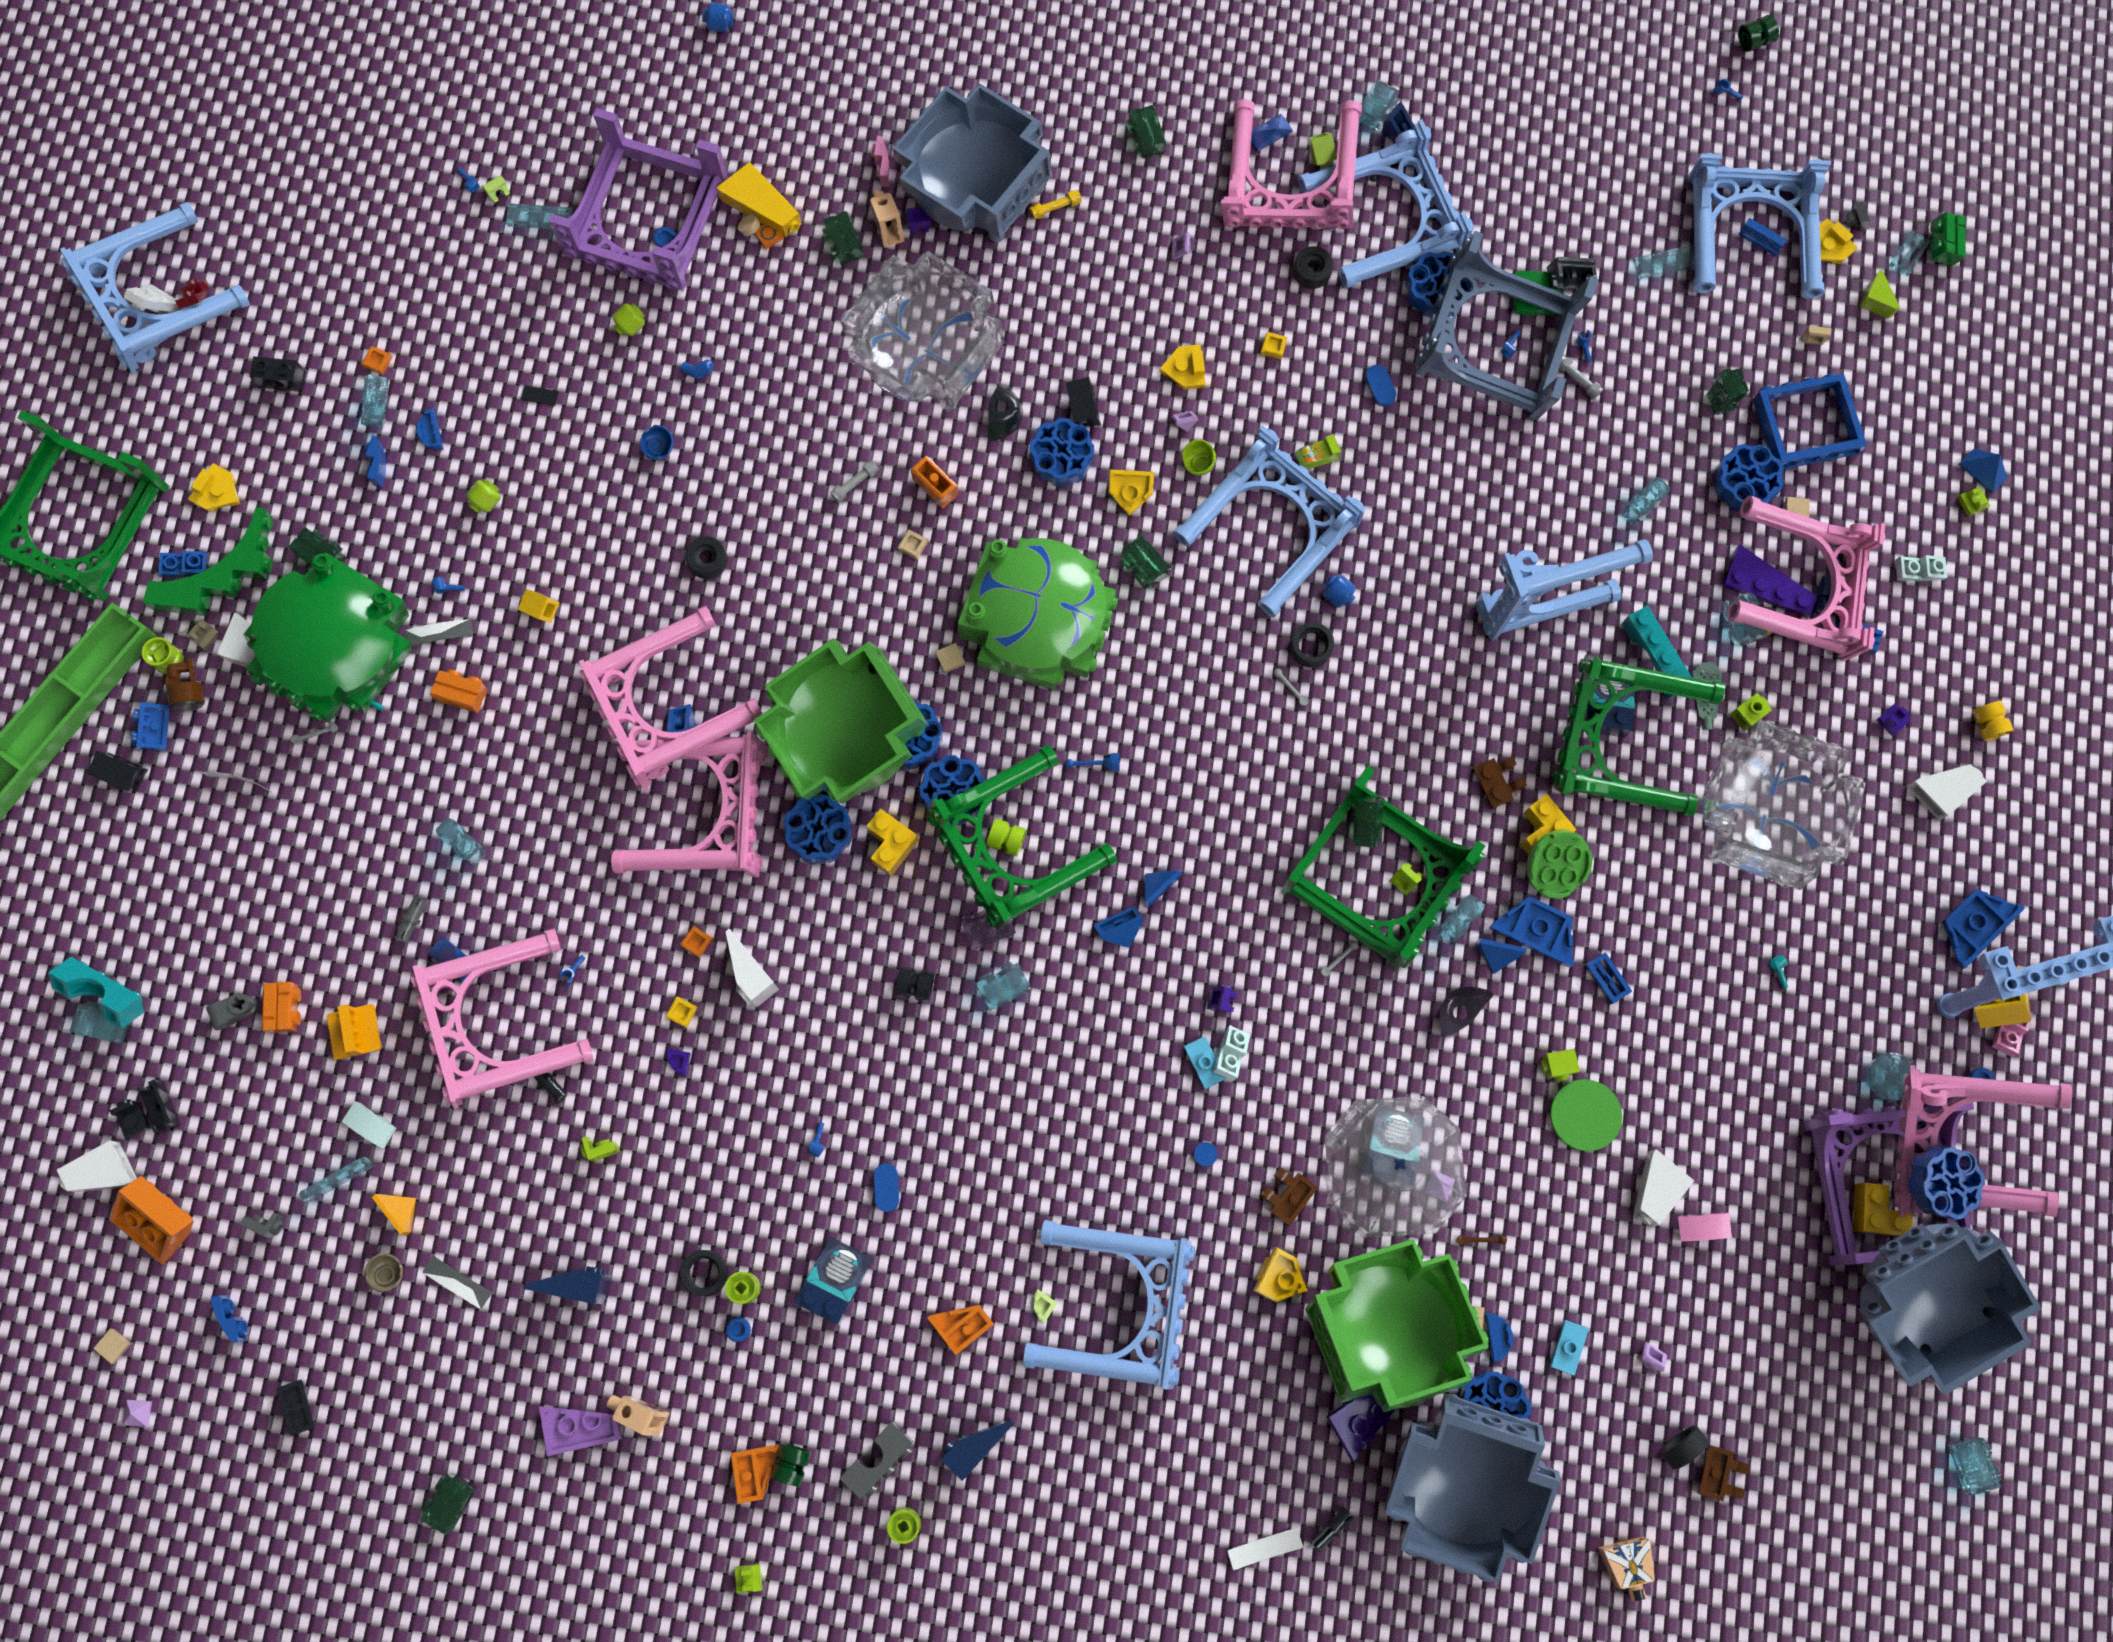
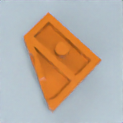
M980 1305L927 1317L955 1355L994 1325Z
M779 1444L731 1453L738 1504L764 1499L780 1448Z

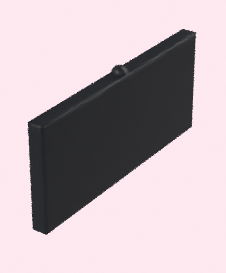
M524 385L521 400L556 406L559 391Z

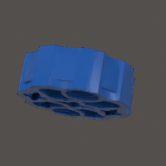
M1447 251L1441 253L1428 252L1420 256L1419 261L1410 269L1405 284L1408 292L1407 300L1412 307L1421 311L1423 316L1430 318L1433 313H1436L1437 306H1435L1438 295L1443 292L1444 287L1441 284L1445 275L1449 274L1450 268L1448 263L1453 253ZM1440 279V287L1436 290L1438 280ZM1462 279L1460 281L1462 289L1465 292H1470L1471 284L1467 280ZM1458 294L1455 299L1461 300V295Z
M1058 418L1054 422L1043 423L1037 428L1036 435L1030 441V461L1033 464L1034 473L1039 479L1051 482L1056 487H1066L1073 482L1079 483L1087 476V472L1094 462V444L1086 427L1077 425L1067 418ZM1079 436L1082 437L1083 440L1078 442L1075 441L1073 438ZM1042 464H1049L1051 467L1042 469L1040 466Z
M1738 445L1728 455H1725L1714 471L1716 477L1714 489L1717 496L1723 498L1727 502L1728 507L1736 511H1740L1743 501L1748 496L1759 498L1761 502L1769 503L1778 495L1783 487L1782 472L1784 468L1780 459L1775 458L1767 447L1762 445ZM1754 457H1757L1760 462H1757ZM1737 494L1742 495L1744 499H1740Z
M915 702L929 726L924 728L923 733L919 737H912L910 743L908 741L905 743L909 752L913 753L912 759L903 763L902 766L905 769H917L919 765L931 762L937 756L938 748L943 741L941 723L938 721L935 711L928 704ZM929 729L938 731L934 737L927 736L926 732Z
M956 755L944 756L942 760L931 763L925 769L922 784L919 786L921 801L928 810L933 799L937 798L939 800L942 798L949 800L974 787L975 781H977V784H980L986 778L980 772L979 766L972 760L958 758ZM949 764L957 766V770L952 773L947 772L945 768ZM929 786L932 787L934 792L932 800L928 796ZM951 787H956V794L951 793ZM982 804L963 814L976 817ZM959 821L957 825H963L965 821Z
M821 794L809 800L801 798L797 800L792 810L788 811L785 815L783 822L785 825V840L791 851L796 853L806 863L814 865L821 862L831 863L840 858V854L851 844L852 833L849 814L844 806L833 801L828 795ZM828 804L830 809H825V812H822L821 807H825ZM812 808H814L816 812L815 818L814 814L811 811ZM796 818L802 820L799 827L794 828L790 826L792 820ZM821 824L823 831L819 830L818 833H815L814 828L818 829ZM843 831L846 833V837L843 840L838 841L834 839L837 832ZM822 839H824L822 845L824 846V848H825V850H826V851H824V852L822 851V849H821V847H820L821 842H822ZM814 847L816 852H811V854L808 855L806 850H811V848Z
M1934 1145L1928 1147L1926 1152L1914 1158L1911 1164L1912 1171L1908 1179L1909 1193L1916 1200V1206L1922 1212L1937 1215L1941 1218L1957 1220L1965 1218L1968 1212L1977 1209L1982 1201L1981 1193L1985 1185L1984 1172L1977 1164L1976 1157L1972 1153L1951 1146Z
M1483 1371L1471 1378L1472 1380L1466 1386L1460 1388L1459 1398L1473 1403L1477 1402L1479 1405L1488 1408L1490 1406L1487 1402L1496 1404L1495 1409L1497 1411L1509 1414L1503 1409L1506 1407L1509 1411H1517L1518 1414L1509 1415L1518 1418L1528 1419L1531 1415V1402L1527 1399L1522 1384L1513 1377H1508L1496 1371ZM1487 1383H1488V1392H1490L1494 1397H1490V1396L1487 1394ZM1507 1383H1511L1514 1387V1392L1509 1397L1504 1393V1386ZM1471 1386H1478L1476 1390L1479 1393L1478 1396L1471 1395Z

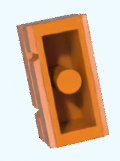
M925 456L911 469L912 480L942 509L959 495L958 485L952 479H949L928 456Z
M448 669L447 672L440 670L432 686L430 696L435 701L479 713L482 701L487 693V688L482 683V680L477 677L469 676L467 679L461 677V673Z
M292 982L263 984L262 1031L266 1033L297 1032V1026L301 1024V1014L297 1011V1006L302 998L301 989L298 988L297 984Z

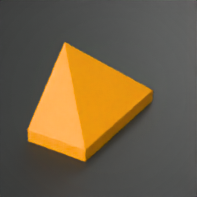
M380 1194L372 1196V1199L400 1235H409L412 1229L416 1198Z

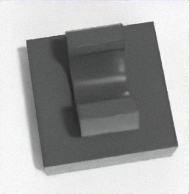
M1864 201L1855 203L1854 212L1845 215V222L1847 228L1858 224L1861 232L1869 229L1870 219Z

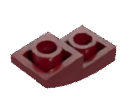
M198 278L185 281L186 286L179 289L182 298L175 300L178 309L197 304L205 298L208 290L207 279L200 282Z

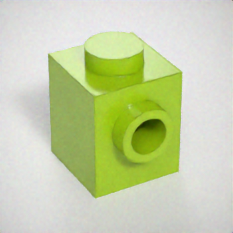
M1325 132L1307 138L1313 164L1320 165V168L1332 165L1333 160H1337L1332 133Z
M1756 693L1737 707L1730 716L1745 732L1771 712L1772 709L1769 707V702Z
M1575 1048L1541 1056V1071L1543 1074H1546L1547 1079L1554 1078L1555 1082L1569 1080V1075L1580 1072Z

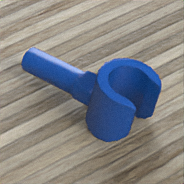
M1722 79L1715 83L1717 87L1713 89V92L1716 95L1726 92L1740 101L1743 99V95L1730 87L1727 79Z
M458 168L457 172L466 180L464 187L474 194L480 185L475 177L467 175L462 168Z
M1519 330L1514 332L1511 339L1505 342L1504 347L1501 349V353L1507 359L1517 350L1513 344L1521 333Z
M1587 330L1586 338H1583L1579 331L1576 343L1583 348L1586 362L1588 363L1592 361L1589 351L1591 332Z
M444 578L432 579L434 591L438 594H443L450 590L465 591V586L445 585Z
M581 955L570 968L562 969L558 981L561 977L567 976L569 979L565 986H569L573 981L576 969L586 958Z
M823 1122L818 1123L815 1137L809 1145L810 1154L816 1157H820L825 1147L819 1143L824 1127Z

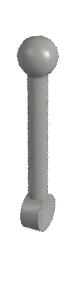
M1275 669L1274 676L1279 677L1299 699L1301 706H1306L1308 699L1298 693L1282 675L1281 669Z
M330 724L327 728L302 736L293 735L291 742L298 745L304 739L330 731L336 732L338 726Z
M1350 942L1349 947L1335 961L1321 970V975L1324 977L1329 976L1331 970L1352 950L1358 949V942Z

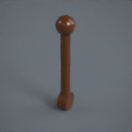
M1459 1235L1457 1243L1463 1245L1466 1242H1499L1504 1245L1507 1243V1237L1505 1235H1500L1499 1237H1465L1464 1235Z

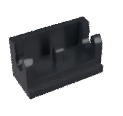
M1556 257L1546 267L1550 289L1577 290L1590 275L1597 278L1596 260L1594 258Z
M1090 377L1067 382L1066 387L1074 423L1083 425L1086 428L1101 425L1094 387Z
M96 750L87 774L131 792L132 788L135 790L139 789L149 769L110 752Z
M153 1079L148 1082L149 1086L137 1087L138 1094L142 1095L153 1124V1133L160 1135L181 1125L165 1082Z
M300 1379L278 1387L277 1391L290 1436L294 1437L302 1432L315 1429L316 1426L303 1380Z

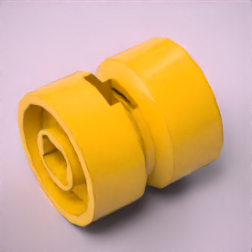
M2002 701L1989 703L1972 711L1976 723L1981 724L1979 730L1984 741H1990L2014 731L2010 719L2004 717L2007 712Z

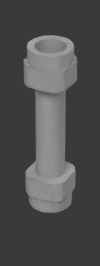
M1564 355L1558 370L1562 373L1566 371L1587 390L1586 394L1595 400L1604 389L1597 382L1593 384L1572 365L1573 361Z
M874 461L866 462L862 465L863 469L841 487L837 485L833 488L830 494L837 503L847 498V493L868 476L872 478L876 475L879 468Z

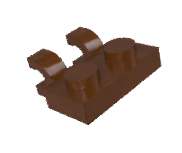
M1513 756L1498 764L1495 758L1472 768L1491 809L1513 801L1512 793L1524 789L1527 785L1523 777L1507 784L1502 773L1514 769V766L1517 765Z
M1279 1168L1274 1177L1287 1185V1188L1280 1197L1268 1187H1265L1259 1195L1273 1205L1269 1211L1287 1226H1290L1318 1187L1300 1173L1292 1177L1283 1168Z
M1708 1445L1697 1494L1723 1502L1725 1494L1743 1499L1745 1489L1728 1485L1730 1470L1749 1474L1750 1464L1733 1460L1734 1452Z

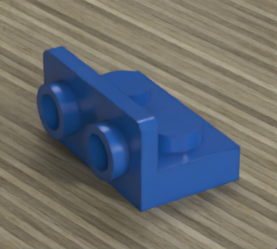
M140 702L139 709H134L133 722L137 723V730L132 731L131 744L135 745V751L140 752V749L166 751L170 710L168 705Z

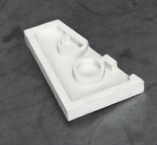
M152 284L148 285V287L141 286V289L137 287L127 289L124 298L132 302L131 305L134 308L145 311V309L154 312L162 310L170 314L181 310L178 309L175 302L177 299Z

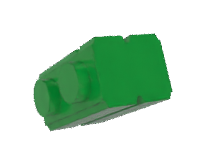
M1945 212L1932 220L1930 225V231L1932 232V242L1930 244L1932 261L1943 262V264L1952 266L1966 258V217L1955 216V214Z

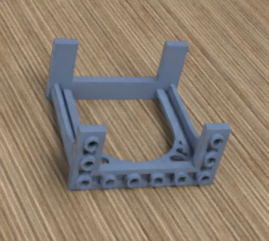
M1474 231L1470 238H1465L1463 245L1458 247L1456 254H1453L1449 260L1448 267L1450 271L1442 281L1441 286L1444 289L1442 294L1440 293L1436 299L1435 306H1437V310L1430 317L1428 325L1431 328L1429 333H1426L1421 345L1424 346L1422 353L1418 354L1415 365L1418 366L1415 374L1424 377L1429 372L1529 411L1528 418L1537 421L1561 398L1566 379L1559 376L1556 378L1575 317L1592 300L1599 279L1590 276L1571 296H1567L1495 266L1481 252L1480 243L1483 233ZM1462 279L1467 280L1471 284V292H1465L1460 284ZM1477 284H1483L1484 286L1479 288ZM1487 292L1503 293L1561 316L1537 393L1480 371L1463 357L1456 344L1454 324L1458 311L1467 300ZM1458 294L1461 295V300L1459 301L1455 299ZM1451 313L1453 318L1448 317V314ZM1448 344L1451 346V353L1444 355L1446 345ZM1454 356L1458 359V363H1456L1454 360H1452L1451 362L1448 360L1452 359Z

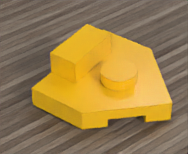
M1827 218L1820 224L1821 261L1841 264L1858 248L1851 241L1853 235L1839 221L1833 224Z
M1201 344L1179 346L1161 366L1159 372L1166 377L1168 376L1183 390L1205 388V366Z
M212 463L208 470L202 469L190 486L193 492L188 500L208 512L229 505H239L234 475Z
M1110 470L1108 493L1129 516L1153 495L1154 472Z
M1274 1247L1270 1256L1265 1258L1255 1278L1258 1281L1253 1291L1274 1302L1307 1292L1299 1269L1298 1259Z

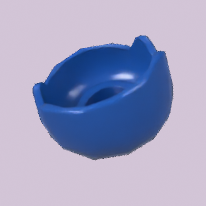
M653 425L641 435V451L649 459L657 461L665 459L671 454L674 447L672 433L666 427Z

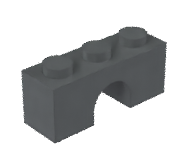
M891 1421L874 1440L883 1452L881 1463L873 1467L867 1466L858 1458L839 1478L860 1499L865 1495L870 1498L879 1488L876 1484L882 1476L887 1479L896 1469L893 1465L899 1457L904 1460L913 1450L910 1445L914 1441L894 1421Z

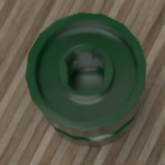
M1766 15L1756 19V21L1745 23L1738 29L1739 43L1746 52L1776 42L1779 38L1778 23L1772 15Z
M781 1443L777 1455L780 1461L774 1464L770 1478L787 1485L801 1487L805 1475L803 1467L808 1466L812 1452L798 1446Z

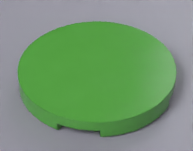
M1560 829L1545 834L1535 843L1528 856L1527 876L1530 884L1536 891L1549 898H1564L1571 895V892L1586 882L1591 872L1592 851L1583 837L1573 831Z
M1582 1079L1570 1082L1558 1090L1550 1105V1118L1554 1133L1565 1145L1579 1151H1594L1609 1145L1616 1138L1622 1125V1110L1617 1097L1608 1087L1594 1080Z

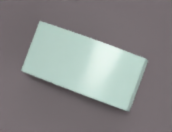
M1925 555L1922 558L1901 556L1895 559L1897 580L1947 579L1945 557Z
M1231 1025L1228 1026L1216 1057L1214 1073L1232 1081L1238 1078L1242 1057L1247 1053L1250 1034Z
M354 1101L342 1120L345 1125L383 1149L396 1130V1127L382 1116L374 1114L363 1104Z

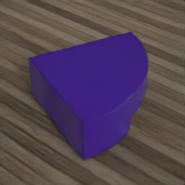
M666 1049V1058L671 1068L678 1074L687 1076L691 1053Z

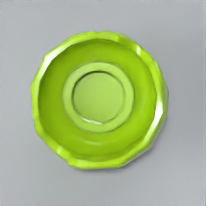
M1203 439L1193 440L1186 444L1182 451L1184 466L1188 472L1195 476H1203L1212 471L1216 463V453L1212 445Z

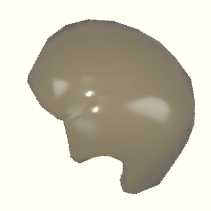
M389 1253L377 1254L368 1261L364 1274L368 1285L378 1292H387L399 1286L403 1278V1267L399 1259Z

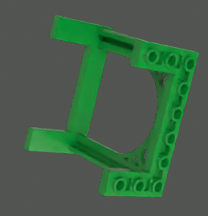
M21 410L17 418L39 436L42 441L9 499L0 510V558L3 559V563L13 568H16L17 565L23 567L22 570L32 576H36V574L42 575V579L55 585L56 582L63 584L61 587L72 593L78 591L82 593L83 597L95 602L96 599L105 602L109 596L104 591L107 583L159 491L166 493L169 485L143 460L121 452L118 460L62 437L42 418ZM62 451L138 482L136 489L106 541L90 554L74 559H58L44 554L33 543L28 530V516L31 506ZM20 525L22 527V530L20 532H15V530L17 531L18 526ZM15 539H25L21 547L11 548V543ZM27 549H31V550H32V554L30 555V554L26 553L25 551H26ZM94 558H98L97 561L94 562V564H96V566L94 567L91 561ZM49 559V563L45 564V561ZM84 563L88 570L78 571L77 567Z
M1367 765L1346 799L1303 860H1300L1288 877L1281 892L1287 897L1292 894L1391 962L1388 967L1397 971L1400 967L1405 968L1420 951L1419 947L1425 939L1422 937V934L1426 929L1430 931L1436 924L1437 919L1434 917L1438 911L1443 913L1449 905L1450 901L1447 898L1451 892L1456 894L1462 886L1463 882L1460 881L1464 874L1468 876L1485 856L1482 853L1485 845L1479 841L1473 846L1456 844L1435 834L1366 787L1375 770ZM1353 804L1409 841L1417 849L1424 861L1427 873L1424 895L1419 904L1410 913L1401 918L1390 921H1377L1365 918L1303 876ZM1432 855L1434 859L1438 858L1440 860L1431 863L1429 857ZM1436 867H1445L1449 873L1444 878H1437L1432 874V871ZM1433 883H1445L1444 885H1440L1436 888V890L1438 891H1434L1432 889ZM1426 903L1428 907L1424 909L1421 904ZM1409 919H1413L1415 921V924L1412 923L1411 925V933L1410 928L1407 925V921ZM1395 925H1400L1404 929L1405 937L1402 941H1398L1393 935V927ZM1383 926L1387 928V937L1383 935L1385 932L1379 931V928Z

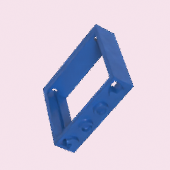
M1830 373L1818 379L1810 377L1798 383L1786 382L1773 388L1772 386H1766L1761 388L1752 399L1767 448L1770 449L1771 454L1775 458L1780 459L1784 469L1858 455L1867 446L1844 373L1838 375ZM1833 388L1850 441L1786 453L1770 400Z

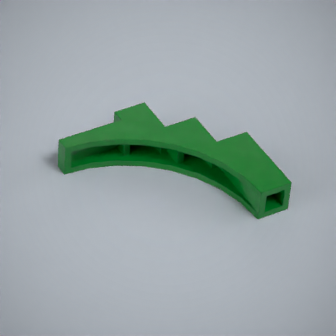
M256 507L244 536L228 555L205 571L184 579L167 582L148 581L143 603L152 610L205 616L206 610L209 609L211 603L210 595L237 598V593L242 587L241 577L268 580V575L273 569V562L265 551H267L269 546V530L273 527L272 516L265 508Z

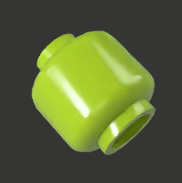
M625 303L613 314V321L615 322L613 327L622 336L625 333L628 336H634L645 325V314L634 303L631 305Z
M487 479L484 481L477 480L467 493V499L470 501L469 507L478 513L481 511L491 512L501 499L500 489Z

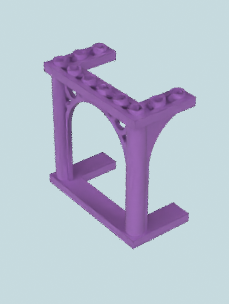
M596 108L593 116L603 140L604 148L577 210L569 219L551 213L548 220L561 251L566 257L571 259L576 257L590 265L598 264L610 271L624 272L632 278L636 276L643 278L651 284L659 283L671 290L678 289L684 291L687 285L684 276L718 195L716 187L728 179L720 146L699 139L696 149L700 161L625 138L617 114ZM623 156L702 180L681 231L670 243L662 248L655 246L654 250L649 252L629 251L614 244L603 231L600 218L601 208ZM592 225H595L597 229L592 230ZM592 237H602L601 242L597 245L587 244ZM608 246L610 250L603 249V247ZM645 258L650 259V263L642 260Z
M1956 1097L1947 1098V1102L1952 1101ZM1973 1102L1959 1107L1945 1119L1938 1133L1937 1145L1956 1148L1959 1121L1966 1111L1974 1110ZM1928 1105V1107H1924V1111L1929 1114H1935L1943 1107L1942 1105ZM1896 1106L1881 1108V1112L1873 1113L1872 1109L1858 1110V1115H1853L1849 1111L1843 1112V1109L1811 1115V1120L1803 1122L1805 1131H1811L1834 1251L1833 1256H1828L1830 1266L1870 1263L1880 1253L1879 1250L1857 1253L1844 1186V1168L1851 1151L1865 1138L1881 1133L1903 1136L1904 1132L1899 1131L1900 1117H1905L1906 1110H1896ZM1917 1114V1122H1923L1926 1127L1928 1125V1122L1922 1120L1920 1116ZM1878 1124L1882 1125V1131L1877 1128ZM1860 1128L1862 1130V1133L1860 1135H1855L1852 1129L1859 1130ZM1838 1130L1846 1132L1850 1137V1144L1840 1143L1836 1137V1132ZM1916 1143L1924 1152H1926L1924 1146H1922L1919 1143ZM1834 1146L1843 1151L1840 1157L1837 1156L1838 1150H1835ZM1968 1213L1962 1219L1953 1220L1945 1218L1946 1224L1956 1222L1961 1228L1968 1227L1971 1229Z

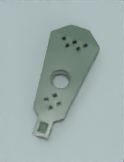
M1703 662L1692 672V678L1709 682L1714 680L1721 681L1722 672L1715 663ZM1696 699L1698 717L1703 720V730H1712V720L1717 717L1718 705Z

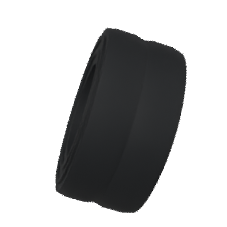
M1310 246L1304 248L1298 253L1294 262L1293 274L1296 281L1308 289H1317L1324 286L1331 278L1333 259L1329 252L1321 247ZM1314 263L1318 265L1319 270L1311 272L1307 266Z
M702 536L693 540L688 545L685 554L690 571L702 579L718 577L724 572L728 562L727 553L722 543L710 536ZM711 553L713 558L710 562L703 563L700 560L702 554Z

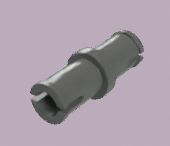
M413 896L406 914L403 913L402 915L403 921L394 938L409 944L416 925H419L421 922L419 918L428 900Z

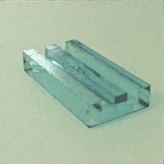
M1914 230L1909 233L1889 264L1890 267L1907 277L1931 242L1928 238L1927 240L1922 239L1924 236L1921 234L1919 236L1915 235L1916 231ZM1913 240L1914 243L1901 264H1896L1909 242ZM1918 244H1920L1922 247L1912 260L1909 267L1905 269V264L1913 254Z

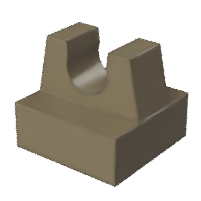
M200 619L186 636L207 651L220 637L221 633L203 619Z

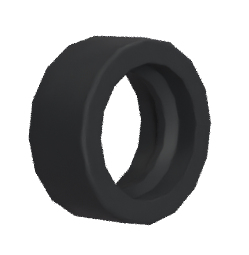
M1316 622L1306 623L1299 626L1293 634L1290 643L1291 654L1294 660L1302 666L1308 668L1319 667L1325 664L1331 657L1335 645L1334 637L1331 631L1324 625ZM1314 633L1321 636L1325 641L1324 652L1318 657H1309L1303 654L1299 648V641L1303 635Z
M698 1250L691 1253L685 1258L680 1269L682 1285L689 1293L696 1296H711L718 1293L728 1279L726 1261L720 1254L711 1250ZM700 1259H710L718 1268L716 1282L706 1288L696 1286L690 1277L692 1265Z
M1694 1425L1686 1428L1669 1440L1662 1447L1660 1454L1669 1466L1675 1470L1697 1458L1708 1447L1710 1442L1698 1426Z

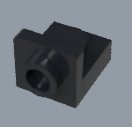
M131 1099L123 1100L116 1104L117 1107L109 1110L111 1115L117 1117L124 1138L129 1139L151 1129L140 1102L131 1101Z

